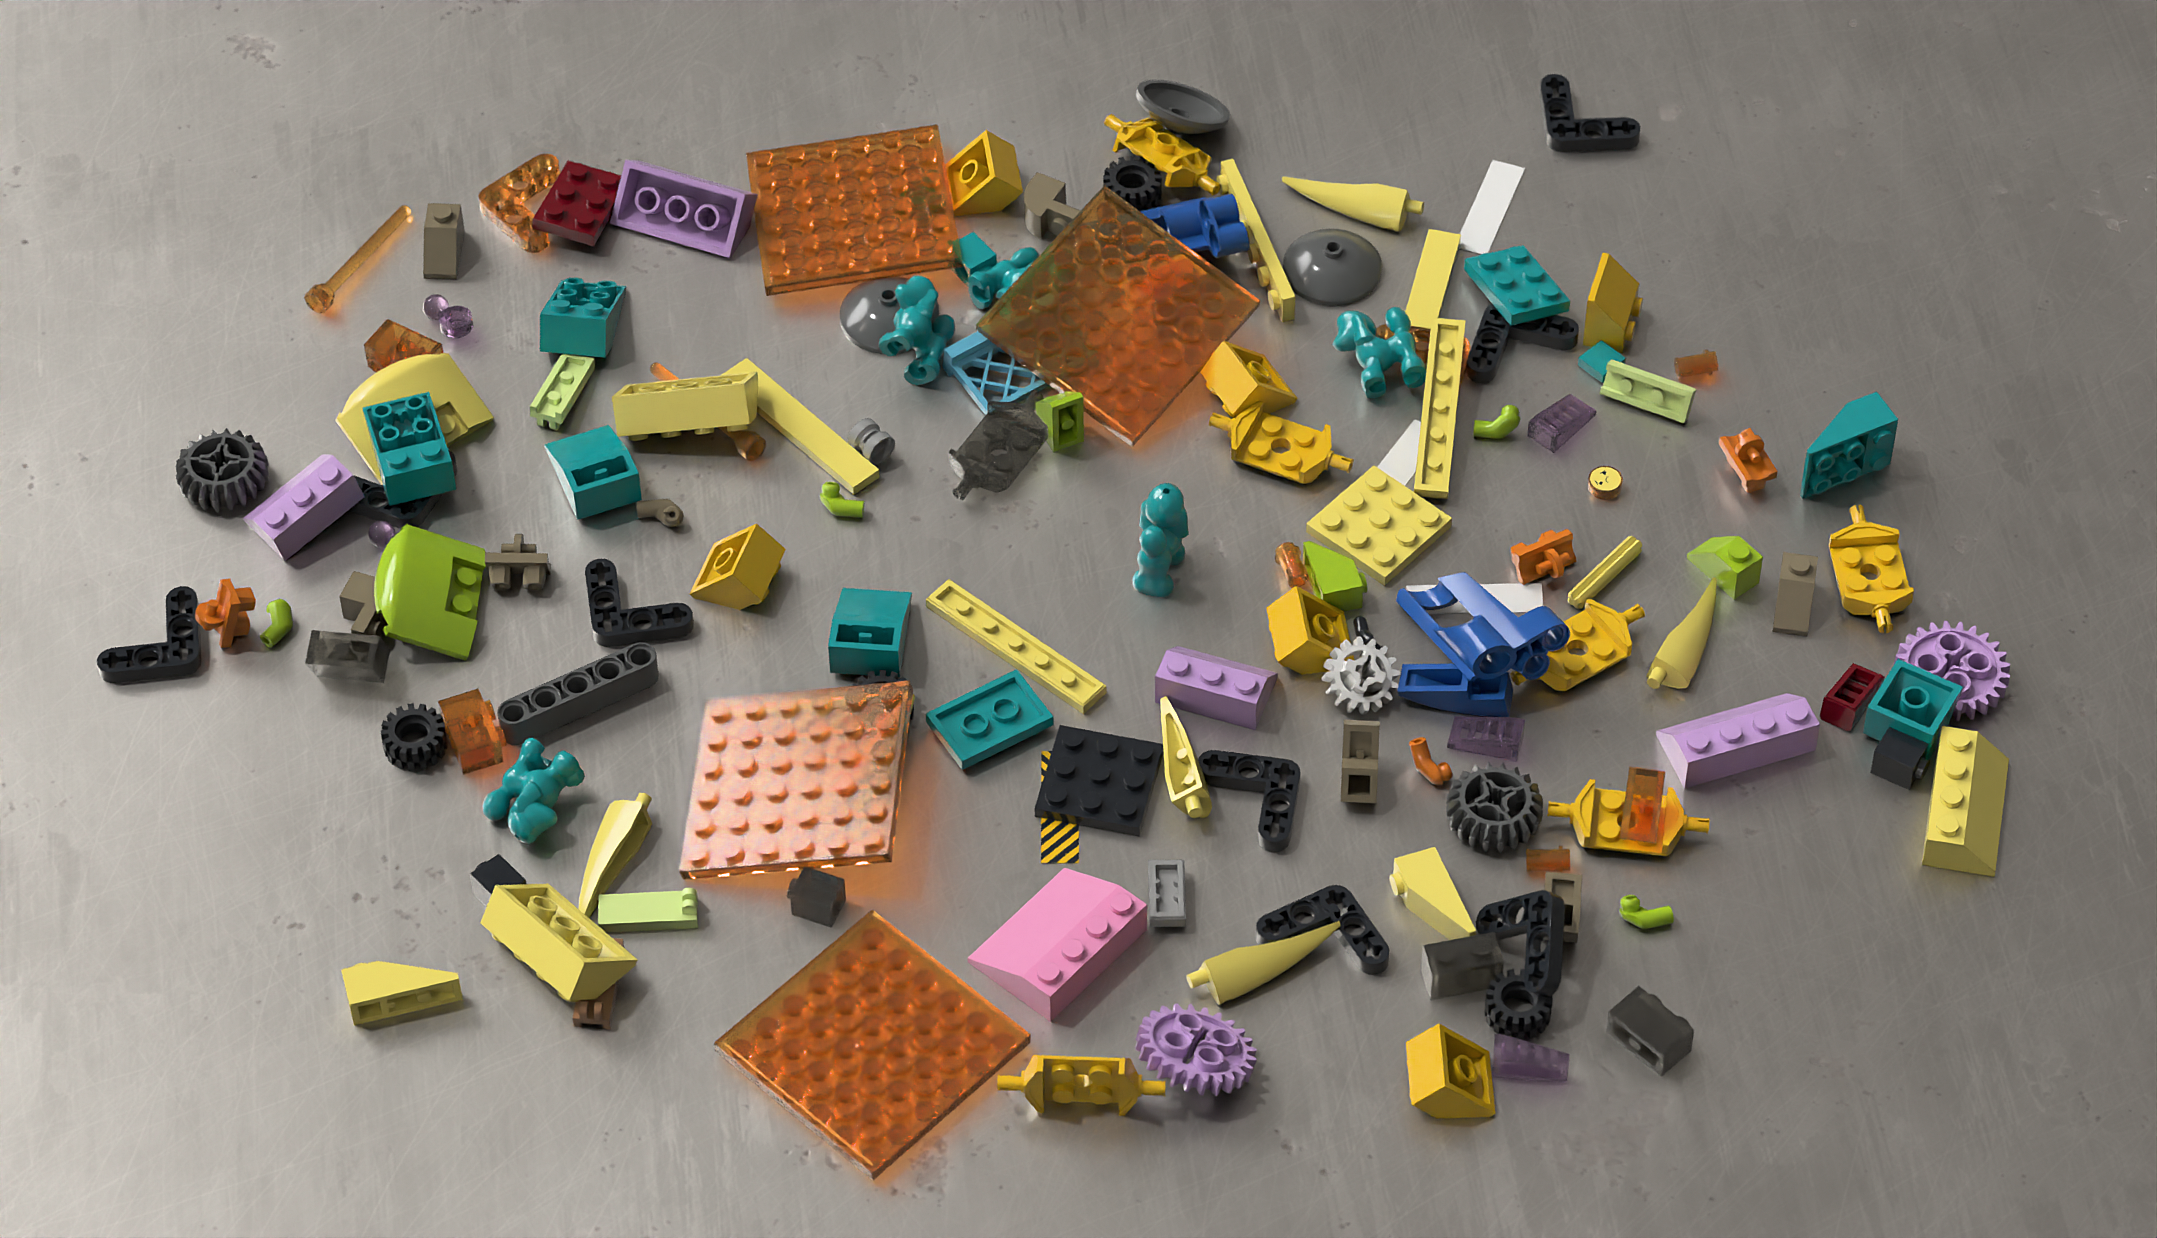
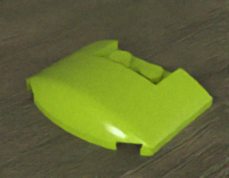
M408 524L403 526L399 533L387 544L381 555L375 575V606L377 614L382 613L388 624L383 628L385 635L466 661L478 622L476 614L482 575L486 567L484 562L485 549Z

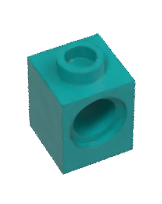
M972 232L947 246L948 267L968 287V278L974 272L988 271L997 264V254Z

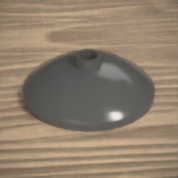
M1147 80L1141 82L1136 91V97L1141 107L1152 119L1176 135H1182L1183 133L1202 134L1217 131L1225 127L1230 118V112L1223 103L1213 96L1188 85L1166 80Z
M1321 229L1301 236L1289 246L1284 255L1283 270L1293 292L1301 298L1324 306H1342L1365 298L1376 288L1381 278L1382 262L1376 248L1364 237L1342 229Z
M899 276L873 278L857 285L846 295L840 307V324L845 336L853 344L866 351L883 354L879 348V339L887 332L895 331L893 320L897 311L901 308L896 299L895 290L899 284H906L909 278ZM938 303L933 311L931 323L939 316ZM906 349L898 351V353L907 352Z

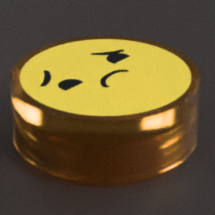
M1610 466L1596 467L1589 474L1588 490L1596 498L1603 500L1613 499L1622 490V475L1617 469Z

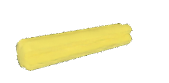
M1634 536L1627 537L1568 593V603L1576 609L1583 608L1586 600L1593 599L1642 552L1641 541L1637 540Z

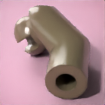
M670 499L636 501L638 518L656 517L669 527H676L683 521V511Z

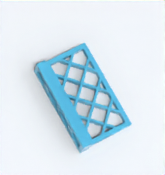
M1056 291L944 349L942 368L949 377L954 375L987 418L1002 412L1099 360L1098 352L1062 308L1063 300ZM1060 321L1067 330L1066 336L1047 333V326ZM1026 337L1039 339L1038 351L1019 347L1020 340ZM1044 341L1063 344L1061 355L1042 352ZM1067 345L1081 348L1086 355L1079 359L1066 357ZM997 352L1013 354L1010 365L992 362V355ZM1016 356L1036 359L1034 370L1014 366ZM1040 360L1059 364L1058 370L1053 373L1037 371ZM971 366L985 369L982 380L968 377L963 370ZM989 370L1008 373L1006 385L986 381ZM1012 374L1031 378L1030 385L1024 388L1010 386ZM984 389L1004 393L1002 400L990 405L983 396Z

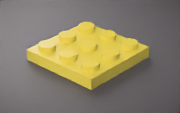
M1373 465L1306 523V533L1331 550L1353 559L1356 567L1385 586L1452 527V517Z

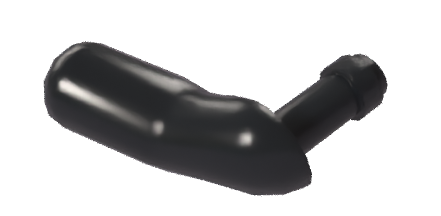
M1363 616L1356 617L1353 620L1355 634L1357 637H1362L1363 644L1367 645L1374 636L1369 632L1366 618ZM1376 643L1375 648L1378 650H1380L1383 647L1380 646L1378 643Z

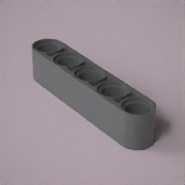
M639 642L504 701L500 704L497 711L502 740L510 745H521L528 738H538L650 688L656 684L659 677L655 648L647 643Z

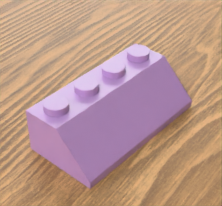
M625 160L610 224L732 258L751 225L758 194L646 162Z
M1786 693L1657 730L1656 736L1685 789L1815 751L1820 723L1805 697Z

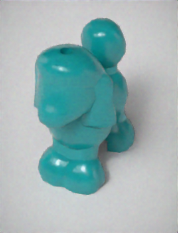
M1026 247L1016 251L1010 261L1002 260L988 271L974 272L968 278V289L972 302L980 309L990 306L994 294L997 293L996 297L1001 298L1003 301V307L998 312L1000 317L1004 318L1020 310L1023 305L1031 304L1054 291L1057 294H1065L1069 286L1078 278L1079 271L1076 264L1069 257L1052 253L1040 259L1039 253L1034 248Z
M915 275L907 280L906 284H899L895 290L896 299L901 307L893 320L895 331L887 332L879 339V348L887 356H896L900 350L906 349L908 351L910 348H913L917 359L913 360L904 369V378L913 385H923L934 380L939 375V359L944 354V349L947 348V342L954 336L955 321L951 316L944 314L939 315L931 323L933 311L937 304L938 292L928 278Z
M1392 307L1387 310L1385 322L1394 333V336L1386 340L1376 336L1377 329L1374 321L1364 313L1346 311L1337 318L1338 334L1332 345L1340 352H1356L1359 364L1365 369L1361 374V384L1367 398H1378L1385 394L1386 385L1383 372L1387 371L1397 362L1401 364L1403 379L1408 388H1417L1425 383L1426 367L1422 359L1416 354V343L1414 337L1409 333L1411 327L1410 318L1399 307Z
M1163 483L1153 488L1149 493L1148 499L1141 504L1139 526L1143 531L1139 538L1141 549L1137 554L1139 570L1132 577L1133 587L1138 592L1155 597H1165L1172 593L1174 581L1167 572L1170 565H1178L1185 559V548L1182 544V538L1189 535L1188 516L1184 508V496L1177 486L1171 483Z
M534 738L525 740L521 746L518 760L503 775L502 786L488 793L483 802V814L489 820L497 821L502 819L509 811L510 800L517 798L509 811L508 826L513 836L526 844L535 842L541 833L557 823V814L552 810V807L556 804L562 789L566 786H578L585 778L584 771L572 754L560 751L555 755L553 761L541 756L545 747Z

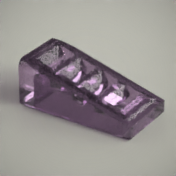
M1569 394L1535 415L1528 422L1527 437L1555 453L1596 415L1597 410ZM1571 406V407L1574 408L1575 410L1579 411L1580 414H1578L1577 412H1575L1574 410H1572V409L1569 408V407ZM1565 412L1566 414H1568L1569 416H1571V417H1573V418L1570 419V418H1568L1567 416H1565L1563 413Z
M1455 716L1447 748L1517 762L1524 737L1525 720L1509 717ZM1462 729L1469 730L1467 738H1460ZM1476 732L1482 733V737L1475 738ZM1489 735H1495L1496 738H1489Z
M1494 1034L1492 1077L1567 1081L1568 1053L1514 1037Z

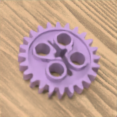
M1944 621L1943 628L1938 629L1931 622L1928 632L1918 627L1916 636L1911 634L1906 636V642L1899 645L1895 662L1897 659H1900L1962 686V693L1953 712L1956 721H1960L1961 713H1966L1971 720L1974 719L1976 710L1986 715L1988 706L1996 708L1999 698L2005 697L2010 679V663L2005 662L2007 653L1998 652L2000 644L1998 641L1988 643L1989 633H1984L1980 636L1976 635V626L1971 627L1969 631L1963 630L1962 622H1959L1955 629L1950 627L1948 621Z
M1174 1004L1172 1011L1165 1006H1161L1160 1012L1151 1010L1149 1017L1144 1016L1139 1027L1135 1050L1141 1052L1139 1060L1148 1061L1146 1069L1159 1071L1158 1079L1170 1078V1086L1172 1087L1178 1083L1183 1084L1185 1092H1189L1191 1087L1197 1088L1200 1095H1204L1205 1089H1209L1215 1096H1218L1220 1088L1227 1093H1231L1233 1086L1241 1089L1243 1082L1249 1081L1257 1060L1255 1058L1257 1050L1251 1047L1252 1038L1243 1037L1245 1029L1233 1028L1234 1020L1222 1021V1013L1220 1012L1211 1016L1208 1014L1206 1007L1201 1012L1195 1011L1192 1004L1188 1005L1187 1010H1183L1178 1004ZM1203 1035H1206L1205 1040H1201V1042L1198 1045V1042L1201 1039V1037ZM1193 1054H1194V1057H1193V1059L1190 1061V1063H1189V1064H1186L1187 1059H1190V1058L1193 1056Z

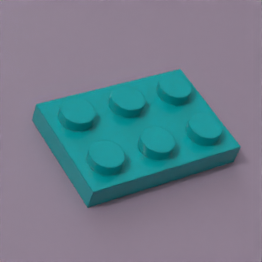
M1524 245L1465 259L1464 270L1510 326L1569 312L1570 299Z
M1016 669L927 712L926 723L963 770L1053 726L1054 716Z

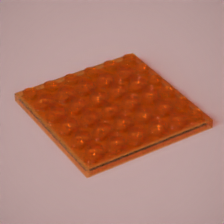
M938 124L746 153L751 193L758 194L753 208L766 296L963 267Z
M1103 186L978 321L976 330L1060 394L1066 391L1081 392L1083 395L1084 412L1129 446L1133 447L1202 371L1223 341L1228 342L1260 306V300L1109 188Z
M910 681L706 699L679 873L683 880L892 862L913 696V687Z
M871 910L714 1042V1049L721 1057L873 1181L1031 1043V1034L878 913Z

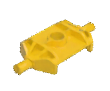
M1109 114L1106 117L1104 125L1118 133L1112 151L1117 153L1119 150L1129 148L1133 154L1143 157L1154 164L1155 168L1159 171L1168 173L1164 184L1167 187L1196 186L1201 187L1212 196L1220 191L1221 184L1207 176L1212 157L1205 154L1199 148L1193 147L1150 117L1126 123L1113 114Z
M1259 401L1237 415L1236 418L1233 417L1231 419L1215 412L1210 416L1209 426L1228 431L1227 437L1231 438V459L1302 484L1312 483L1324 470L1328 471L1330 466L1350 473L1353 467L1354 459L1335 454L1332 451L1331 425L1326 424L1323 431H1319L1263 412V403ZM1277 447H1284L1289 451H1285L1283 453H1276L1273 451V449Z
M1854 505L1849 509L1853 524L1831 534L1828 545L1844 609L1853 615H1871L1872 618L1876 617L1878 631L1884 633L1885 627L1886 633H1889L1893 630L1890 613L1903 611L1912 603L1914 588L1909 587L1898 544L1900 533L1898 529L1867 522L1864 507L1858 505L1857 511V507ZM1869 572L1875 574L1878 578L1868 580L1862 574Z
M1592 599L1586 600L1585 610L1563 621L1570 630L1569 640L1561 649L1548 651L1547 656L1550 659L1549 668L1537 680L1541 679L1556 691H1566L1629 657L1632 651V641L1628 625L1644 618V609L1639 604H1636L1622 613H1617L1616 610ZM1578 648L1585 651L1586 654L1580 656L1570 654L1568 651ZM1517 671L1510 673L1512 681L1517 686L1528 680Z
M1590 779L1575 799V803L1567 804L1549 801L1547 817L1570 818L1569 824H1573L1578 842L1586 848L1668 856L1674 850L1680 837L1685 836L1686 830L1706 834L1709 832L1710 818L1687 817L1672 787H1668L1667 796L1599 789L1595 788L1596 779ZM1631 821L1636 827L1624 829L1618 823Z
M1033 1055L1026 1070L1021 1071V1076L998 1075L997 1091H1021V1093H1025V1098L1038 1113H1044L1045 1101H1056L1058 1103L1075 1101L1093 1102L1100 1105L1119 1103V1116H1125L1138 1101V1097H1142V1095L1165 1097L1166 1080L1142 1081V1075L1138 1074L1131 1058Z

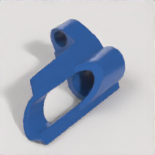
M1233 194L1215 198L1202 197L1067 228L1065 233V239L1069 241L1083 239L1096 250L1100 258L1119 266L1210 250L1215 258L1249 250L1247 230L1244 223L1239 220V209ZM1140 226L1168 238L1128 247L1113 231Z
M1466 572L1439 577L1438 585L1426 591L1412 592L1405 588L1400 589L1396 598V602L1470 681H1474L1478 677L1483 679L1496 678L1510 669L1521 673L1526 679H1537L1549 668L1550 659L1547 656L1548 651L1561 649L1570 637L1568 626L1549 607L1540 606L1517 617ZM1459 601L1474 618L1458 626L1443 628L1426 610L1443 609Z

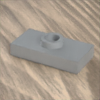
M1148 860L1149 927L1186 926L1185 861Z

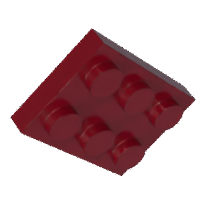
M568 160L534 215L532 229L594 246L612 216L622 175Z

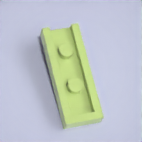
M561 354L530 405V417L537 418L538 426L545 427L547 421H549L550 429L558 430L595 370V358Z
M1612 359L1607 363V373L1600 394L1682 423L1688 420L1696 388Z
M685 888L682 891L598 895V926L606 933L698 928L697 890Z

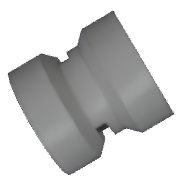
M865 418L857 422L848 435V443L856 451H862L863 456L873 465L884 462L891 455L895 447L893 437L887 432H881L879 425L871 418Z

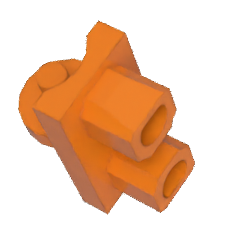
M1751 428L1745 429L1735 436H1722L1719 438V445L1725 453L1731 468H1734L1741 479L1742 486L1746 492L1751 493L1764 489L1766 481L1777 478L1778 471L1764 450V441L1759 435H1755Z
M1551 529L1542 533L1538 541L1533 544L1527 545L1521 542L1512 546L1510 549L1513 564L1516 566L1518 581L1524 585L1547 574H1550L1554 579L1563 576L1564 567L1577 562L1572 547L1573 533L1568 529L1558 533Z
M221 579L216 600L211 599L197 606L195 620L206 631H211L212 629L218 631L220 634V648L231 647L233 636L249 634L250 620L246 611H253L256 604L251 587L235 589L231 579Z

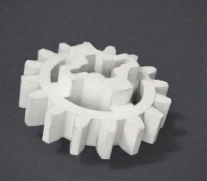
M1357 637L1353 641V646L1346 639L1341 643L1340 649L1335 647L1329 655L1332 659H1327L1323 665L1325 669L1330 671L1322 677V681L1331 682V686L1326 691V694L1335 693L1338 696L1334 703L1336 706L1342 702L1347 703L1348 713H1351L1355 707H1359L1361 715H1365L1370 707L1374 712H1377L1382 708V703L1387 705L1392 700L1391 693L1398 689L1399 684L1392 680L1400 675V671L1391 668L1396 658L1390 657L1387 659L1385 653L1388 648L1384 646L1380 650L1376 649L1375 639H1371L1367 645H1364L1362 637ZM1352 655H1360L1359 658L1355 661L1351 659H1348L1347 661L1344 660L1345 658ZM1362 667V679L1365 681L1360 685V673L1357 671ZM1366 691H1370L1372 693L1378 691V693L1373 696L1363 697V694Z

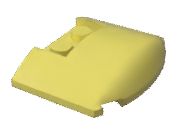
M448 353L413 356L381 369L364 381L350 395L342 413L339 412L336 418L337 424L381 485L383 483L364 417L363 407L429 392L447 447L494 420L491 412Z

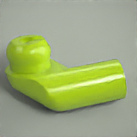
M1506 405L1502 408L1501 415L1495 421L1474 420L1473 437L1504 438L1518 427L1521 420L1519 409L1514 405Z
M825 482L822 485L820 500L833 515L863 518L864 501L844 499L839 493L840 485L836 482Z
M283 599L269 602L266 608V612H270L272 624L260 634V639L269 648H272L293 628L291 606Z
M1626 895L1620 900L1621 908L1619 912L1622 918L1641 929L1674 923L1673 911L1670 906L1647 910L1640 906V900L1635 895Z

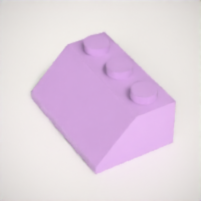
M322 454L243 519L286 561L365 496L354 475L333 455Z
M1176 646L1166 650L1155 675V703L1160 704V699L1167 696L1173 708L1256 730L1278 678V673Z

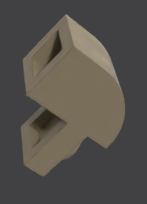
M1037 172L1024 190V222L1029 232L1035 237L1042 239L1045 233L1049 231L1065 238L1067 228L1082 225V211L1066 205V183Z
M353 571L339 598L343 618L355 621L351 628L354 650L368 655L374 642L377 643L381 639L384 626L388 624L383 614H377L374 598L375 577Z
M1344 720L1341 802L1377 803L1380 721Z
M1546 871L1544 890L1559 895L1565 904L1563 942L1577 943L1582 875Z

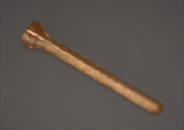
M407 205L400 206L325 284L314 285L304 295L306 304L317 313H325L334 303L335 292L410 216V207Z
M658 362L652 363L650 366L651 374L660 381L679 379ZM727 426L718 427L735 441L737 452L746 460L755 461L764 453L767 445L766 440L755 431H727Z

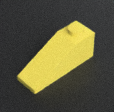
M1432 847L1394 858L1393 874L1389 877L1394 894L1401 896L1406 908L1467 954L1475 952L1476 929L1436 848Z
M383 961L358 963L352 967L341 969L354 1025L463 1000L459 976L456 972Z

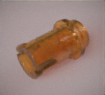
M1704 349L1703 353L1674 358L1676 376L1678 379H1682V377L1707 373L1708 376L1712 375L1713 371H1718V360L1715 351L1709 352L1708 349Z
M1292 542L1282 543L1275 549V562L1281 565L1289 587H1301L1306 584L1305 581L1309 580V575L1300 559L1301 550Z
M1559 845V849L1526 848V871H1559V873L1570 871V849H1563V845Z

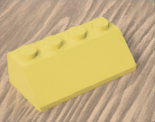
M758 372L627 384L612 396L617 436H628L629 441L647 439L648 434L661 433V437L667 438L681 435L682 430L694 429V434H707L714 432V427L727 426V431L747 429V424H750L757 415Z
M1946 726L1941 727L1936 752L1922 865L1995 877L2009 758L1978 731Z
M548 883L495 885L480 922L492 933L491 935L496 941L504 943L514 952L515 958L528 964L536 971L538 978L551 984L558 991L561 998L570 1002L598 998L635 967L638 961Z

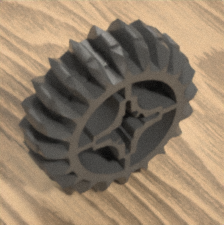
M227 428L223 433L219 434L212 430L211 435L207 437L199 434L198 442L188 441L187 449L180 450V459L176 460L177 484L180 485L181 493L184 495V498H189L193 506L200 504L204 511L211 506L214 507L217 513L222 507H228L231 511L236 504L245 507L247 498L256 500L257 491H264L265 481L268 480L269 475L268 459L260 442H255L252 435L244 437L240 430L234 434H231Z
M1488 762L1485 769L1474 765L1471 773L1462 771L1460 778L1454 779L1451 790H1449L1446 798V816L1450 820L1451 831H1458L1460 841L1469 839L1471 848L1478 844L1483 845L1485 853L1490 847H1496L1501 853L1506 845L1515 850L1518 842L1527 844L1530 835L1536 834L1540 821L1543 818L1542 795L1539 794L1538 784L1531 783L1529 774L1520 776L1518 767L1511 771L1506 770L1504 762L1499 768H1493L1490 762ZM1522 810V811H1521L1519 814H1517L1515 817L1510 818L1511 816H1514V815H1515V812H1516V811Z

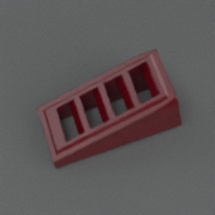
M1853 663L1823 698L1820 719L1846 731H1851L1884 682L1885 676Z

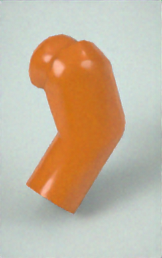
M1419 737L1409 742L1415 767L1427 780L1434 785H1443L1444 781L1452 779L1453 774L1449 764L1441 762L1436 765L1431 759L1426 738Z

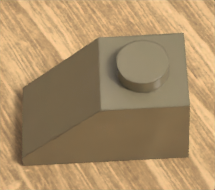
M428 203L424 223V278L457 279L465 233L461 204Z
M1783 552L1772 632L1800 636L1808 635L1818 556Z

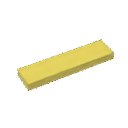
M1433 229L1428 230L1405 311L1411 321L1409 333L1430 337L1432 318H1440L1461 243V234Z

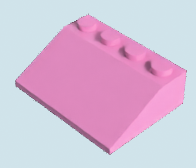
M1064 868L969 956L968 963L1051 1022L1147 931V904L1118 884Z

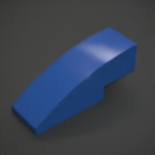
M1454 663L1402 664L1397 692L1400 697L1441 710L1486 717H1509L1514 689L1509 672L1496 678L1483 679L1478 677L1476 680L1470 681Z

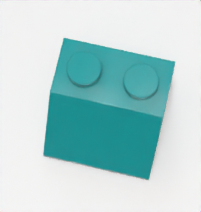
M1897 659L1867 707L1863 734L1881 741L1889 727L1928 743L1926 758L1930 759L1938 746L1941 727L1948 726L1963 687Z

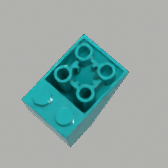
M581 278L561 280L540 313V352L606 357L613 345L626 293V286H620L613 281L607 280L597 283H587Z
M429 392L362 408L390 506L457 490L452 460Z
M1878 392L1848 402L1808 448L1800 490L1802 499L1813 494L1823 493L1828 488L1841 483L1851 482L1869 472L1882 470L1891 464L1898 418Z
M609 425L544 444L577 520L642 500L639 472L628 449Z
M843 588L832 619L828 643L830 673L868 675V672L874 671L875 676H880V670H886V676H890L893 671L898 673V677H900L912 592Z

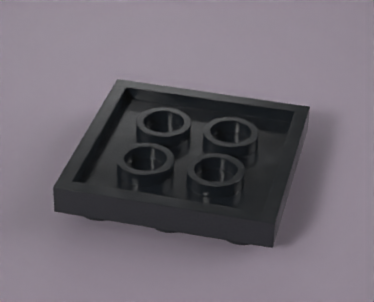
M1060 725L1034 808L1035 817L1140 836L1163 757V744Z

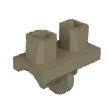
M515 534L514 544L502 543L501 553L485 552L484 562L490 576L491 586L495 590L510 589L511 574H523L524 589L542 590L546 575H551V563L548 560V553H537L536 544H524L523 534Z

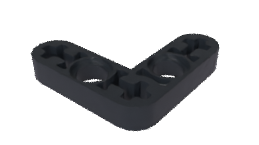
M1549 74L1541 80L1540 102L1547 145L1552 150L1558 152L1631 149L1639 143L1641 126L1635 119L1629 117L1575 119L1568 79L1560 74ZM1553 89H1556L1558 92V97H1553ZM1560 109L1563 110L1566 114L1563 116H1555L1552 115L1550 111ZM1589 131L1599 132L1602 136L1598 138L1588 137L1585 133Z
M1490 304L1484 311L1467 358L1466 374L1470 380L1476 383L1492 381L1497 374L1509 339L1557 350H1570L1578 343L1579 326L1573 319L1559 315H1552L1510 326L1495 306ZM1532 322L1538 324L1540 328L1537 330H1527L1523 325ZM1485 339H1494L1497 342H1499V344L1493 347L1485 346L1482 343V341ZM1482 358L1487 359V364L1483 368H1479Z
M448 450L455 477L457 473L455 455L452 451ZM354 475L365 497L350 508L349 511L399 529L406 524L418 528L427 518L443 493L390 506L383 485ZM376 498H384L385 500H387V502L380 507H374L369 505V503Z
M599 558L591 561L586 566L585 577L594 640L599 645L613 647L639 642L681 638L687 636L693 630V612L688 605L683 603H669L621 610L617 572L614 563L610 560ZM604 573L606 585L599 586L597 574ZM601 598H610L614 601L608 607H600L595 604ZM674 618H681L682 622L675 623ZM610 619L612 631L605 632L603 620ZM659 619H662L663 625L659 626ZM640 620H648L652 623L649 628L644 630L634 627V624Z
M187 586L176 587L169 591L166 596L167 642L115 647L104 650L97 658L100 677L108 683H122L185 676L196 672L201 666L200 624L195 620V611L199 605L196 592ZM186 601V613H180L179 611L180 602ZM181 626H189L193 628L192 631L186 635H177L174 633L175 630ZM181 648H187V660H181ZM155 657L158 659L157 663L152 666L140 665L144 658ZM131 660L133 661V667H130L129 661ZM112 663H117L116 668H111Z
M1209 750L1201 754L1198 761L1208 786L1264 793L1258 825V843L1261 848L1269 852H1280L1286 849L1291 839L1300 787V768L1298 764L1283 758L1219 750ZM1211 765L1218 766L1216 771H1209ZM1229 766L1233 767V774H1228ZM1251 767L1257 770L1258 774L1255 777L1246 778L1240 775L1239 771L1243 768ZM1282 774L1289 775L1286 780V788L1280 787ZM1282 800L1288 803L1289 807L1283 811H1277L1272 809L1270 804L1273 801ZM1273 823L1279 824L1277 837H1270Z
M1341 885L1325 887L1265 914L1259 918L1256 924V941L1260 945L1292 938L1339 921L1341 926L1334 934L1362 972L1370 975L1380 974L1389 965L1390 949L1388 944L1352 893ZM1334 900L1337 904L1342 903V916L1339 907L1335 903L1330 904V901ZM1307 912L1314 919L1309 923H1300L1294 917L1298 913ZM1350 924H1358L1364 928V932L1359 935H1350L1344 929ZM1271 929L1273 932L1279 931V934L1274 936L1272 932L1266 933V930ZM1367 943H1368V950L1370 951V953H1371L1373 956H1378V955H1379V959H1376V960H1375L1374 957H1372V956L1366 957V955H1367V948H1366L1365 945H1366Z
M1539 890L1484 906L1479 911L1475 923L1476 930L1480 935L1500 941L1527 933L1524 985L1526 989L1542 997H1550L1558 990L1562 972L1565 904L1562 897L1546 890ZM1521 908H1524L1523 916L1520 922L1516 923V917L1519 910ZM1548 935V944L1545 950L1541 952V943L1545 936Z

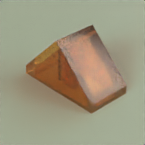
M1629 766L1620 839L1656 843L1666 771Z

